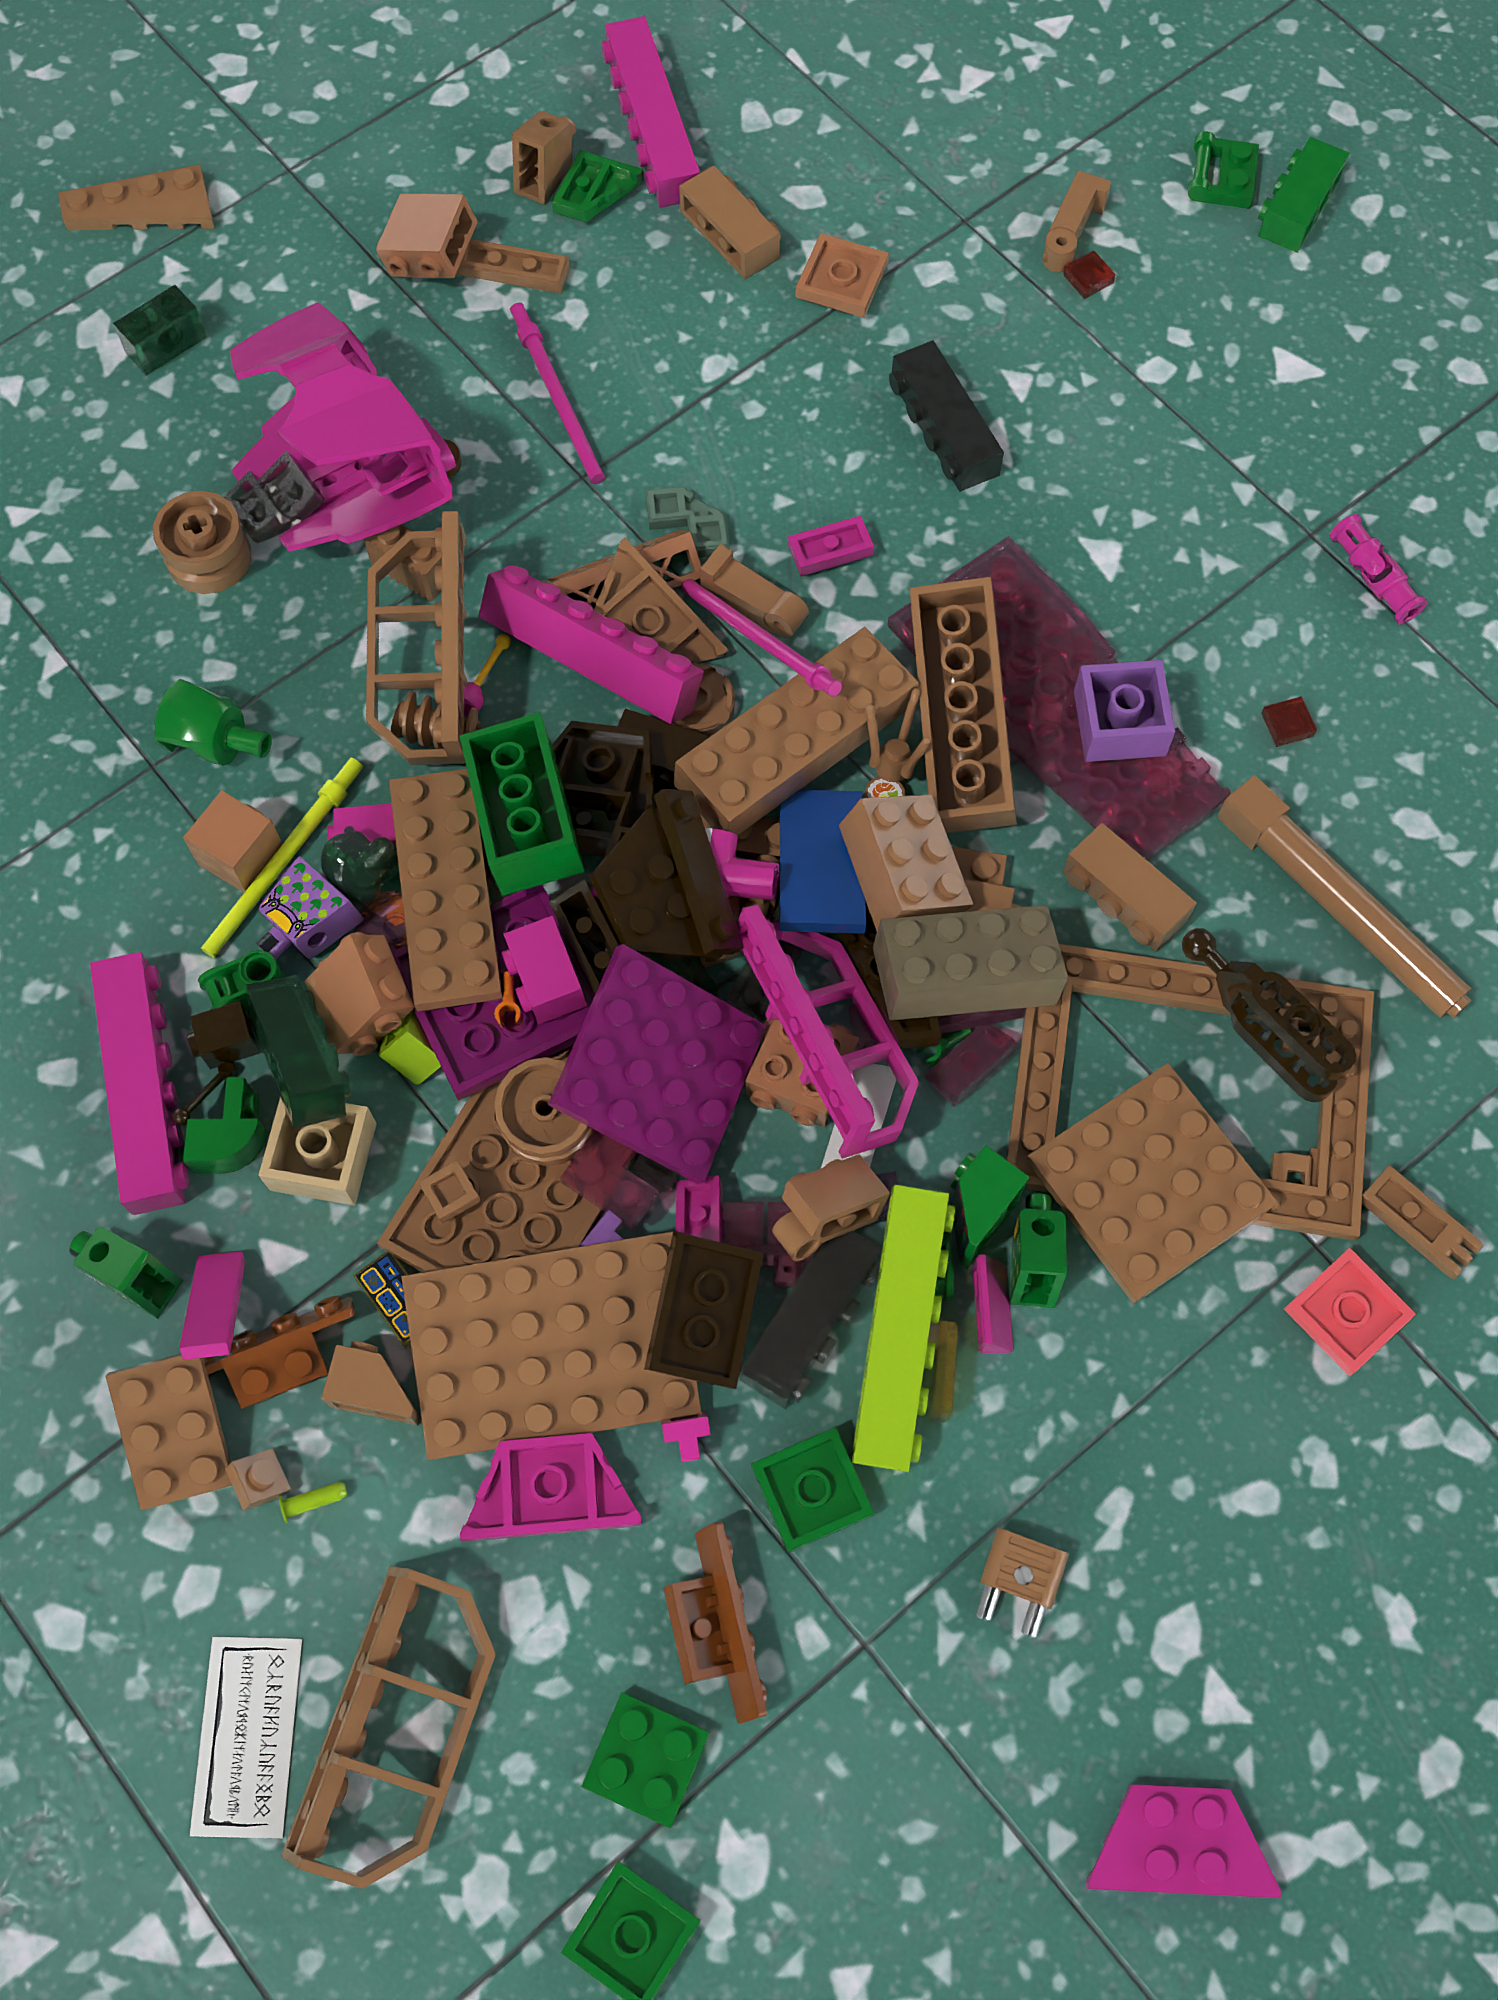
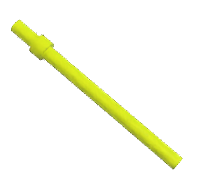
M350 758L333 780L328 779L318 791L320 797L201 947L202 951L212 958L216 957L331 808H338L348 795L346 789L363 769V765L359 761Z

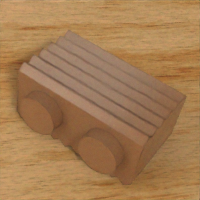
M401 524L364 538L371 565L376 563L407 532H412L413 530ZM436 547L415 548L387 575H390V579L396 578L397 583L402 582L403 587L408 586L409 590H414L415 594L420 593L421 598L427 597V601H433L442 591V589L437 590L435 583V565H442V552H437Z

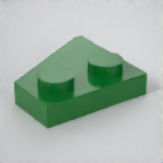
M579 150L552 201L553 213L588 222L641 185L644 180L643 169Z

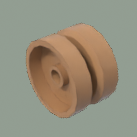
M202 490L183 493L169 500L158 511L153 523V539L175 583L190 592L210 594L221 592L234 586L246 574L252 560L251 547L243 531L239 515L230 501L217 493Z
M547 1057L527 1060L510 1070L498 1086L494 1102L497 1125L512 1152L529 1163L542 1166L566 1163L579 1155L592 1139L593 1128L548 1105L566 1064L565 1061ZM550 1107L551 1113L547 1116H542L540 1110Z

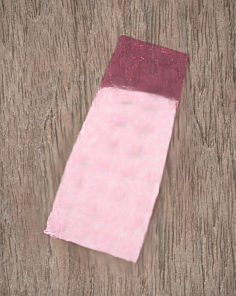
M1009 536L938 583L991 577L1009 751L1094 829L1103 823L1142 857L1149 860L1223 805L1225 799L1231 793L1228 788L1223 790L1209 774L1211 767L1203 757L1197 759L1186 746V737L1178 727L1175 728V734L1166 756L1085 762L1074 687L1081 666L1118 663L1114 658L1115 650L1087 616ZM910 602L888 617L887 626L916 657Z

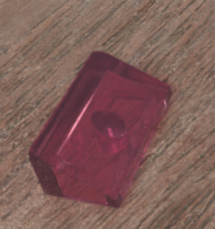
M984 1021L926 1073L924 1078L955 1107L1015 1052L1018 1043L1011 1036Z

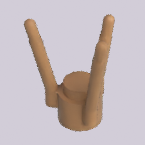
M918 688L912 690L898 739L887 741L881 749L879 746L874 705L868 704L866 706L871 748L869 765L876 768L878 776L888 782L911 779L915 766L931 742L929 737H924L913 754L906 743L920 695Z

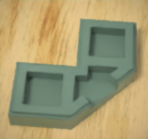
M683 486L645 490L649 530L688 526V531L691 532L699 558L710 557L720 544L730 549L726 515L715 507H708L696 499L694 493Z

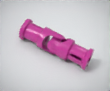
M1353 514L1344 518L1333 528L1329 534L1330 539L1335 543L1339 542L1350 556L1348 560L1352 567L1361 570L1362 578L1379 600L1384 599L1396 614L1394 620L1397 624L1402 625L1417 617L1427 606V599L1423 596H1417L1407 583V574L1390 555L1383 552V545L1379 539H1372L1361 525L1362 518L1359 514ZM1353 536L1359 541L1357 545L1352 540Z

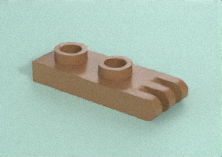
M1390 1165L1362 1194V1205L1452 1279H1456L1462 1272L1461 1268L1454 1261L1466 1267L1473 1259L1469 1252L1478 1254L1483 1248L1482 1242Z

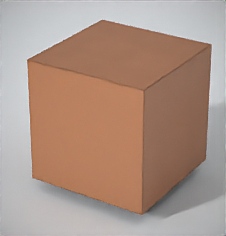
M222 790L183 837L199 866L243 893L283 844L272 820L256 808L240 802Z

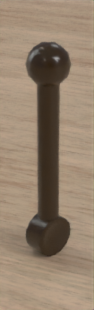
M232 1062L221 1063L218 1066V1074L184 1108H178L174 1111V1121L177 1124H186L187 1119H190V1113L223 1080H226L227 1077H235V1065Z

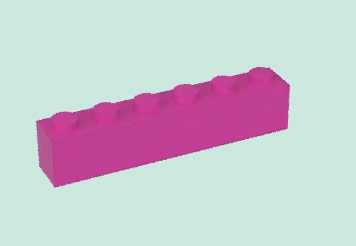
M642 16L605 24L606 40L601 41L603 60L605 64L611 63V67H609L613 89L619 88L620 90L618 92V100L622 115L628 114L629 116L627 118V128L631 141L637 140L638 143L636 145V155L639 166H646L645 181L649 194L655 193L659 208L680 204L679 185L700 174L646 17Z
M511 565L488 574L478 617L669 724L692 713L704 671L692 665L687 657L668 652L659 647L654 639L637 635L626 629L621 621L606 618L595 612L588 603L573 600L562 594L557 586L542 583L531 577L528 571L522 567Z
M142 952L90 962L120 1203L132 1215L186 1204L184 1189L189 1188L190 1182L185 1163H180L178 1148L184 1146V1139L180 1124L174 1122L172 1108L178 1107V1097L174 1083L172 1081L168 1082L167 1068L172 1067L173 1062L167 1042H163L161 1029L167 1028V1019L163 1005L161 1003L157 1004L156 990H161L162 988L159 970L156 965L149 964Z

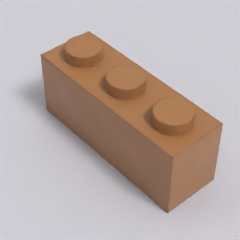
M713 165L679 185L680 212L744 279L749 278L779 259L781 234L774 222L768 221L758 211L755 203L750 198L746 199L729 176H724Z
M1103 823L1095 828L1069 853L1063 870L1069 883L1074 888L1088 893L1097 901L1103 913L1111 918H1117L1129 929L1131 936L1138 943L1148 945L1155 952L1189 920L1197 904L1196 901Z

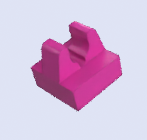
M701 1411L698 1415L661 1420L664 1442L679 1441L682 1462L699 1460L700 1454L697 1437L711 1435L707 1411Z

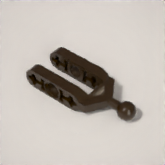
M1195 928L1187 932L1182 940V951L1190 960L1204 962L1217 975L1216 981L1222 1003L1231 1013L1232 1026L1236 1033L1301 1098L1310 1102H1321L1326 1099L1337 1086L1338 1079L1344 1077L1355 1063V1048L1350 1041L1282 975L1275 972H1264L1253 962L1231 961L1229 963L1216 950V939L1210 931L1204 928ZM1270 988L1277 992L1274 998L1270 997L1267 1000L1260 996L1263 990L1267 991ZM1287 1002L1290 1003L1292 1006L1282 1016L1278 1011L1280 1008L1283 1009ZM1255 1013L1260 1018L1259 1022L1255 1021L1252 1024L1245 1021L1248 1014L1252 1015ZM1296 1017L1304 1019L1310 1025L1311 1033L1303 1036L1289 1023V1019ZM1271 1029L1273 1032L1264 1041L1261 1038L1265 1031L1268 1032ZM1321 1034L1324 1037L1323 1041L1314 1047L1312 1043ZM1281 1039L1295 1053V1056L1283 1057L1278 1054L1274 1048V1041ZM1336 1051L1340 1054L1341 1058L1338 1062L1331 1064L1325 1057L1327 1054H1332ZM1302 1060L1305 1065L1295 1072L1292 1068L1296 1067L1299 1061ZM1318 1075L1324 1079L1320 1085L1317 1084L1314 1087L1310 1086L1307 1082L1310 1076Z

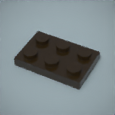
M680 1232L673 1233L644 1370L736 1389L764 1253Z

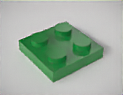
M836 1427L751 1463L753 1473L788 1554L874 1515Z
M621 1692L581 1787L671 1829L710 1732Z
M618 1861L560 1953L623 2000H653L701 1920L622 1862Z

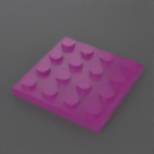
M543 885L518 891L491 904L502 995L503 972L508 971L501 952L509 949L504 933L553 915L587 1006L538 1025L533 1010L524 1013L515 988L521 987L523 984L518 973L513 975L515 1003L519 1006L524 1016L523 1023L520 1026L516 1024L515 1011H508L503 1015V1028L498 1024L494 1013L502 999L417 1012L416 1008H414L413 1010L458 1101L504 1079L510 1070L527 1060L549 1057L574 1045L595 997V993L548 902L550 898ZM408 945L392 951V955L414 1004Z
M624 944L619 945L613 952L548 1105L695 1183H703L714 1160L766 1025Z

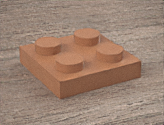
M820 233L796 285L795 297L864 318L888 265L889 253Z

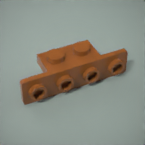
M339 1296L328 1297L315 1304V1310L301 1316H297L296 1313H289L275 1319L270 1324L271 1328L256 1334H254L253 1330H247L233 1336L229 1355L204 1358L208 1375L224 1368L241 1409L327 1375L328 1366L314 1332L354 1316L355 1306L352 1297L348 1296L340 1299Z
M716 1522L695 1533L704 1577L672 1583L664 1587V1593L684 1684L727 1676L737 1722L742 1724L767 1715V1693L765 1685L758 1675L754 1658L755 1641L752 1633L747 1628L743 1611L744 1594L741 1585L736 1581L732 1564V1542L725 1533L723 1523Z

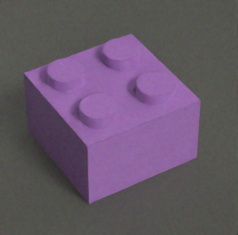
M1152 660L1081 666L1074 687V697L1085 762L1166 756L1175 734V726L1163 661Z

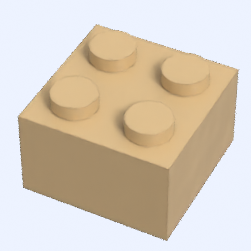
M282 1092L258 1176L270 1191L355 1206L377 1123L369 1108L365 1106Z

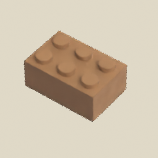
M932 795L861 798L839 824L876 931H878L881 919L966 912L973 905Z

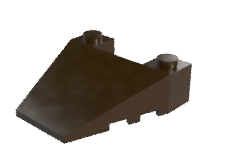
M571 721L552 746L579 851L582 854L603 856L605 859L647 809L653 808L658 819L657 805L654 799L656 791L649 730Z

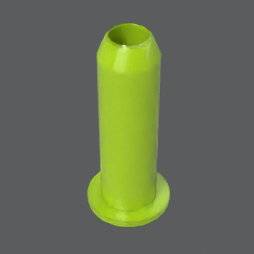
M335 1482L284 1500L281 1496H278L284 1521L288 1523L289 1517L340 1501L348 1493L345 1483Z

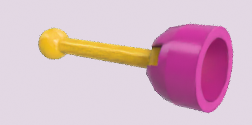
M500 634L496 637V646L475 681L467 682V687H464V716H468L473 707L478 709V713L481 710L485 699L480 686L502 650L509 648L511 645V639L508 635Z

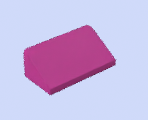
M978 1255L972 1267L978 1351H981V1354L1010 1353L1013 1351L1007 1268L1005 1264L992 1257Z

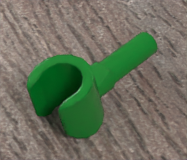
M965 1025L945 1038H941L938 1046L916 1047V1052L920 1053L928 1047L935 1048L937 1050L936 1054L925 1060V1065L929 1067L937 1066L942 1060V1052L969 1036L971 1030Z

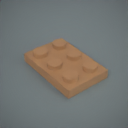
M180 1353L109 1372L105 1376L141 1511L232 1486L225 1470L231 1461L204 1358L183 1360Z

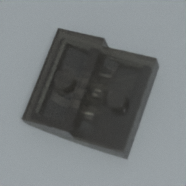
M287 451L260 478L249 470L224 496L225 499L231 502L239 515L242 526L250 538L257 544L289 530L326 501L297 459Z

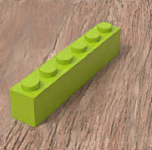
M894 1185L891 1188L851 1461L855 1464L909 1472L910 1462L918 1463L922 1435L914 1434L917 1415L925 1416L929 1394L928 1388L921 1387L924 1369H932L935 1354V1342L928 1341L930 1323L938 1324L942 1305V1296L934 1295L937 1277L945 1278L948 1263V1251L941 1250L943 1232L951 1233L955 1214V1205H948L949 1193Z

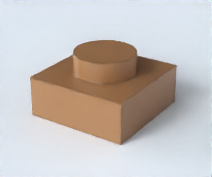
M458 1160L418 1182L441 1224L481 1202Z
M273 1448L232 1461L225 1469L243 1511L277 1500L278 1496L285 1497L291 1490Z

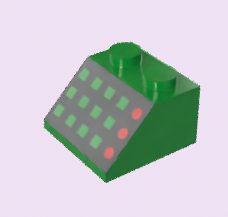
M986 1145L977 1156L970 1152L955 1171L956 1178L950 1186L955 1190L950 1205H955L953 1223L960 1265L967 1270L1019 1203L1030 1178Z

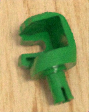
M179 679L173 686L164 691L158 703V710L154 720V741L170 752H173L176 745L193 749L200 758L213 764L224 766L234 760L238 751L265 758L271 749V735L268 732L245 728L243 713L234 703L233 698L229 696L217 695L196 684Z

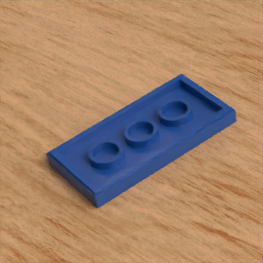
M799 790L780 804L779 931L865 933V897L839 828L841 821L862 798V791Z

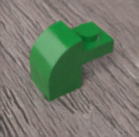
M227 1077L223 1119H187L183 1161L194 1174H226L238 1171L249 1165L263 1149L268 1132L259 1119H252L257 1118L259 1112L258 1093L253 1091L244 1077Z

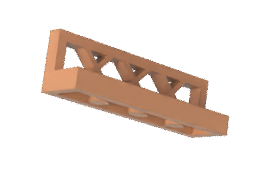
M679 529L634 546L654 570L658 571L657 573L661 577L666 575L672 578L666 580V583L672 589L681 586L687 579L697 580L700 578V568L702 566L690 531ZM686 550L692 571L680 576L666 571L672 556ZM616 553L542 580L541 582L557 586L564 595L574 592L586 598L584 602L589 605L591 602L597 603L598 599L594 598L600 582L606 580ZM663 559L660 567L652 564L655 561ZM591 586L588 594L579 591L580 589Z

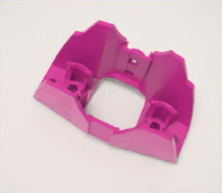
M319 302L283 317L230 349L231 363L237 380L266 372L278 371L279 375L285 376L296 389L295 396L261 426L263 437L231 470L244 492L264 489L280 478L293 465H296L320 497L321 502L314 510L279 536L281 543L289 552L333 540L349 544L413 520L452 500V483L446 472L455 468L456 464L446 442L426 418H420L389 378L377 376L376 367L371 362L361 341L343 321L340 322Z

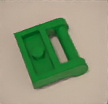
M1208 131L1198 133L1194 141L1196 161L1193 180L1190 181L1188 187L1189 198L1196 202L1250 209L1254 194L1259 144L1219 139L1212 132ZM1210 157L1220 158L1217 185L1210 184L1208 181Z

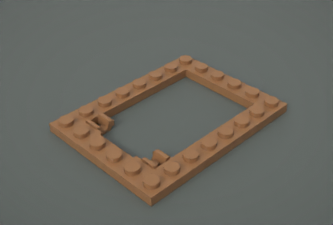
M1059 944L1068 980L1057 1004L1025 1008L1006 1160L1030 1177L1025 1189L1049 1192L1026 1159L1029 1154L1055 1138L1071 993L1078 992L1231 1016V1013L1223 1006L1216 981L1217 975L1208 966ZM1286 978L1350 1041L1355 1048L1356 1059L1347 1074L1338 1079L1337 1086L1330 1095L1319 1102L1316 1148H1310L1309 1156L1286 1152L1274 1153L1271 1156L1270 1179L1260 1178V1180L1279 1203L1251 1225L1355 1241L1360 1237L1374 991ZM1270 988L1267 991L1263 990L1260 996L1267 1000L1270 997L1274 998L1277 992ZM1287 1002L1283 1009L1280 1008L1278 1012L1283 1016L1292 1005ZM1255 1013L1246 1016L1248 1019L1260 1020ZM1302 1018L1289 1019V1023L1297 1030L1298 1026L1310 1028L1307 1021ZM1300 1032L1303 1036H1306V1035H1309V1034H1310V1033ZM1319 1034L1312 1045L1316 1047L1318 1043L1320 1044L1323 1041L1324 1037ZM1280 1039L1279 1051L1292 1054L1293 1051ZM1335 1051L1332 1054H1327L1325 1058L1332 1064L1333 1062H1338L1341 1056ZM1287 1172L1300 1173V1184L1287 1182Z

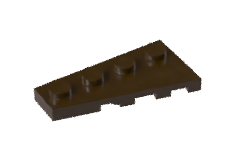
M865 900V933L837 934L900 1049L938 1046L942 1036L937 1016L900 1020L889 1019L873 951L877 931Z

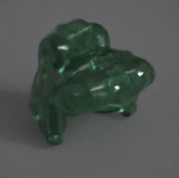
M347 826L344 829V834L332 837L325 844L321 854V867L327 881L348 900L356 904H370L380 897L382 886L392 880L399 872L396 844L386 837H379L370 842L363 833L355 831L352 826Z

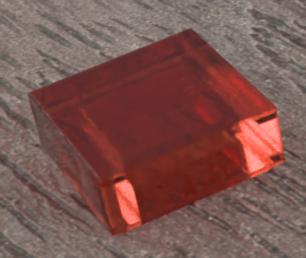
M1095 251L1067 264L1063 272L1064 277L1084 299L1114 284L1116 276Z
M1302 696L1264 706L1262 710V717L1276 747L1314 737L1317 731Z

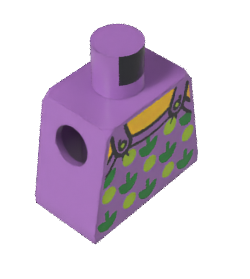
M299 856L260 904V913L273 927L256 944L263 951L270 953L275 960L292 944L307 958H314L359 925L364 918L343 894Z

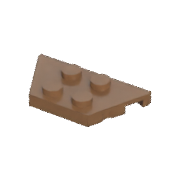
M626 538L622 539L594 611L606 618L621 621L626 629L639 636L654 639L659 647L672 654L685 656L691 663L700 664L723 658L728 652L725 645Z

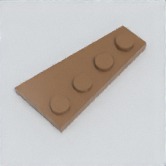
M200 164L58 193L62 218L67 230H114L116 225L122 224L132 226L133 230L148 229V224H167L169 229H184L185 224H201L202 229H215Z

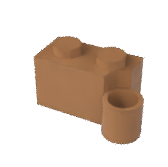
M860 1154L842 1161L835 1159L821 1169L808 1174L801 1172L788 1180L784 1187L785 1191L782 1199L791 1209V1212L785 1214L775 1223L772 1233L793 1261L804 1260L812 1255L820 1247L821 1243L877 1221L890 1192Z

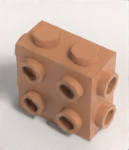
M400 194L384 232L378 241L376 252L391 276L454 278L478 221L464 194Z
M355 932L345 936L341 940L340 945L327 958L323 959L318 964V968L304 981L334 1054L353 1053L354 1056H363L373 1052L378 1047L377 1043L389 1032L397 1029L402 1023L401 1020L415 1008L384 935H367L362 932Z
M766 1018L764 1022L766 1029L760 1041L763 1044L757 1057L754 1056L745 1079V1095L751 1097V1102L763 1109L774 1110L776 1107L790 1113V1117L802 1125L814 1126V1124L825 1127L830 1113L813 1082L802 1085L799 1077L804 1065L779 1018L768 1021ZM838 1024L828 1026L840 1056L858 1050L859 1038L853 1036L854 1034L851 1030Z

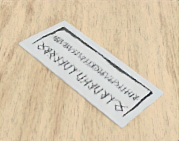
M212 1637L190 1836L283 1839L302 1639Z

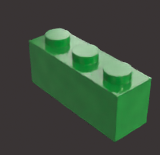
M1313 137L1308 139L1303 150L1296 149L1287 167L1288 175L1284 173L1280 175L1273 190L1274 198L1267 197L1260 210L1258 219L1263 222L1258 236L1298 253L1339 183L1350 153Z

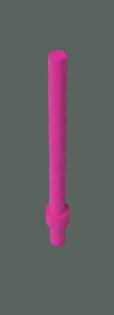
M515 303L510 307V312L518 326L517 335L525 349L529 350L592 484H599L605 479V476L542 345L543 336L537 324L531 322L523 303Z

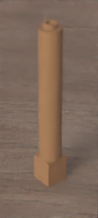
M1253 775L1225 799L1217 818L1251 850L1258 846L1440 1019L1446 1014L1451 1018L1456 1017L1472 1001L1466 996L1472 988L1287 816L1290 807L1258 777Z

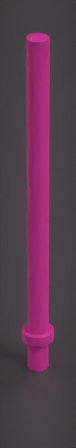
M687 579L683 582L681 587L683 593L803 676L809 687L814 690H822L831 697L837 696L840 693L842 684L831 676V672L827 667L822 664H813L694 580Z

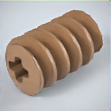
M411 691L406 700L401 701L394 712L391 732L398 739L403 736L405 742L413 744L418 740L422 747L429 748L434 744L435 749H444L442 742H436L434 731L435 717H441V704H438L437 708L433 709L432 697L427 695L421 705H417V694ZM473 707L468 716L464 717V734L481 729L477 708Z

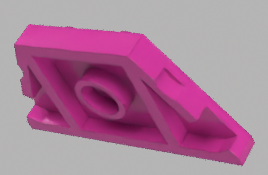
M592 1433L499 1441L491 1460L489 1472L486 1478L483 1479L476 1494L477 1499L466 1525L463 1524L460 1531V1540L462 1542L635 1527L642 1526V1518Z
M1129 1785L1119 1806L1118 1815L1114 1823L1111 1824L1103 1841L1104 1845L1094 1868L1086 1878V1889L1281 1898V1889L1231 1789Z

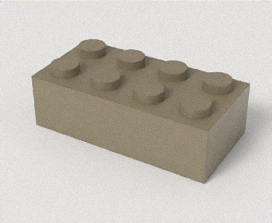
M1048 905L881 919L873 944L875 960L890 1020L1056 1005L1068 980Z

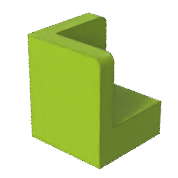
M412 1010L401 1020L402 1023L397 1029L389 1032L382 1039L379 1057L414 1084L419 1085L439 1069L441 1065L414 1010Z

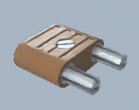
M997 1527L980 1583L985 1584L976 1616L982 1619L992 1587L994 1589L984 1617L985 1621L992 1620L1000 1592L1010 1593L1030 1601L1021 1629V1633L1025 1636L1029 1633L1037 1604H1039L1029 1634L1030 1638H1036L1046 1607L1050 1609L1053 1607L1069 1553Z

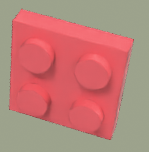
M1348 1248L1284 1308L1288 1315L1349 1377L1416 1315L1351 1248Z

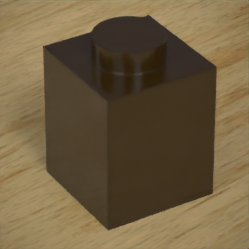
M240 1001L190 1016L193 1032L187 1034L193 1056L195 1058L201 1057L210 1069L217 1068L224 1062H235L260 1054L250 1016Z

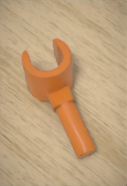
M508 971L503 972L502 1002L497 1005L494 1013L496 1021L502 1028L504 1027L503 1015L508 1011L516 1012L515 1019L518 1026L524 1020L521 1009L515 1003L514 977L510 976Z

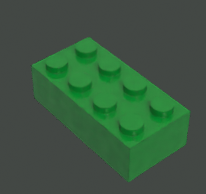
M537 712L459 735L489 868L502 896L585 872L552 742L541 713Z

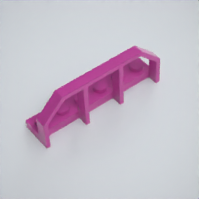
M758 905L742 908L737 922L739 935L744 947L742 951L770 1002L765 1015L768 1021L779 1018L804 1065L799 1077L802 1085L813 1082L844 1140L838 1151L841 1158L850 1157L895 1142L903 1129L919 1081L840 942L816 932L779 931V921L771 923L770 920L765 919ZM781 939L830 960L842 982L812 991L804 989L795 973L791 957L784 953L778 940ZM851 998L877 1045L840 1056L834 1045L830 1028L822 1023L815 1008ZM886 1060L903 1090V1095L892 1125L870 1132L876 1121L873 1107L870 1101L863 1097L858 1089L852 1070Z

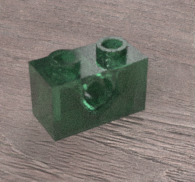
M176 285L168 288L113 323L125 353L146 376L207 338L196 306Z

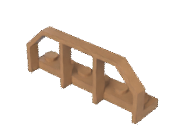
M458 511L442 512V527H436L435 531L407 532L368 569L366 722L372 731L410 765L465 763L459 735L464 734V687H467V678L464 673V620H467V611L464 605V546H467V538ZM436 547L437 552H442V565H435V583L437 590L442 589V602H436L435 605L379 607V582L415 548ZM435 621L436 626L441 627V640H435V661L437 665H441V672L379 674V623ZM434 688L436 703L441 704V717H435L434 721L436 742H442L444 749L410 750L378 720V690Z
M389 1566L281 1854L282 1858L297 1869L364 1889L427 1851L496 1655L469 1590L409 1568ZM416 1583L455 1597L478 1652L463 1696L385 1669L388 1660L392 1661L399 1651L402 1642V1633L399 1632L405 1613H410L417 1602L420 1587ZM384 1680L460 1706L432 1785L353 1759L359 1756L364 1746L367 1730L363 1727L370 1708L375 1709L380 1702L385 1686ZM348 1769L428 1795L413 1839L360 1871L354 1873L314 1860L315 1858L319 1859L323 1855L328 1844L330 1829L327 1828V1824L333 1808H338L346 1795L348 1778L345 1776Z

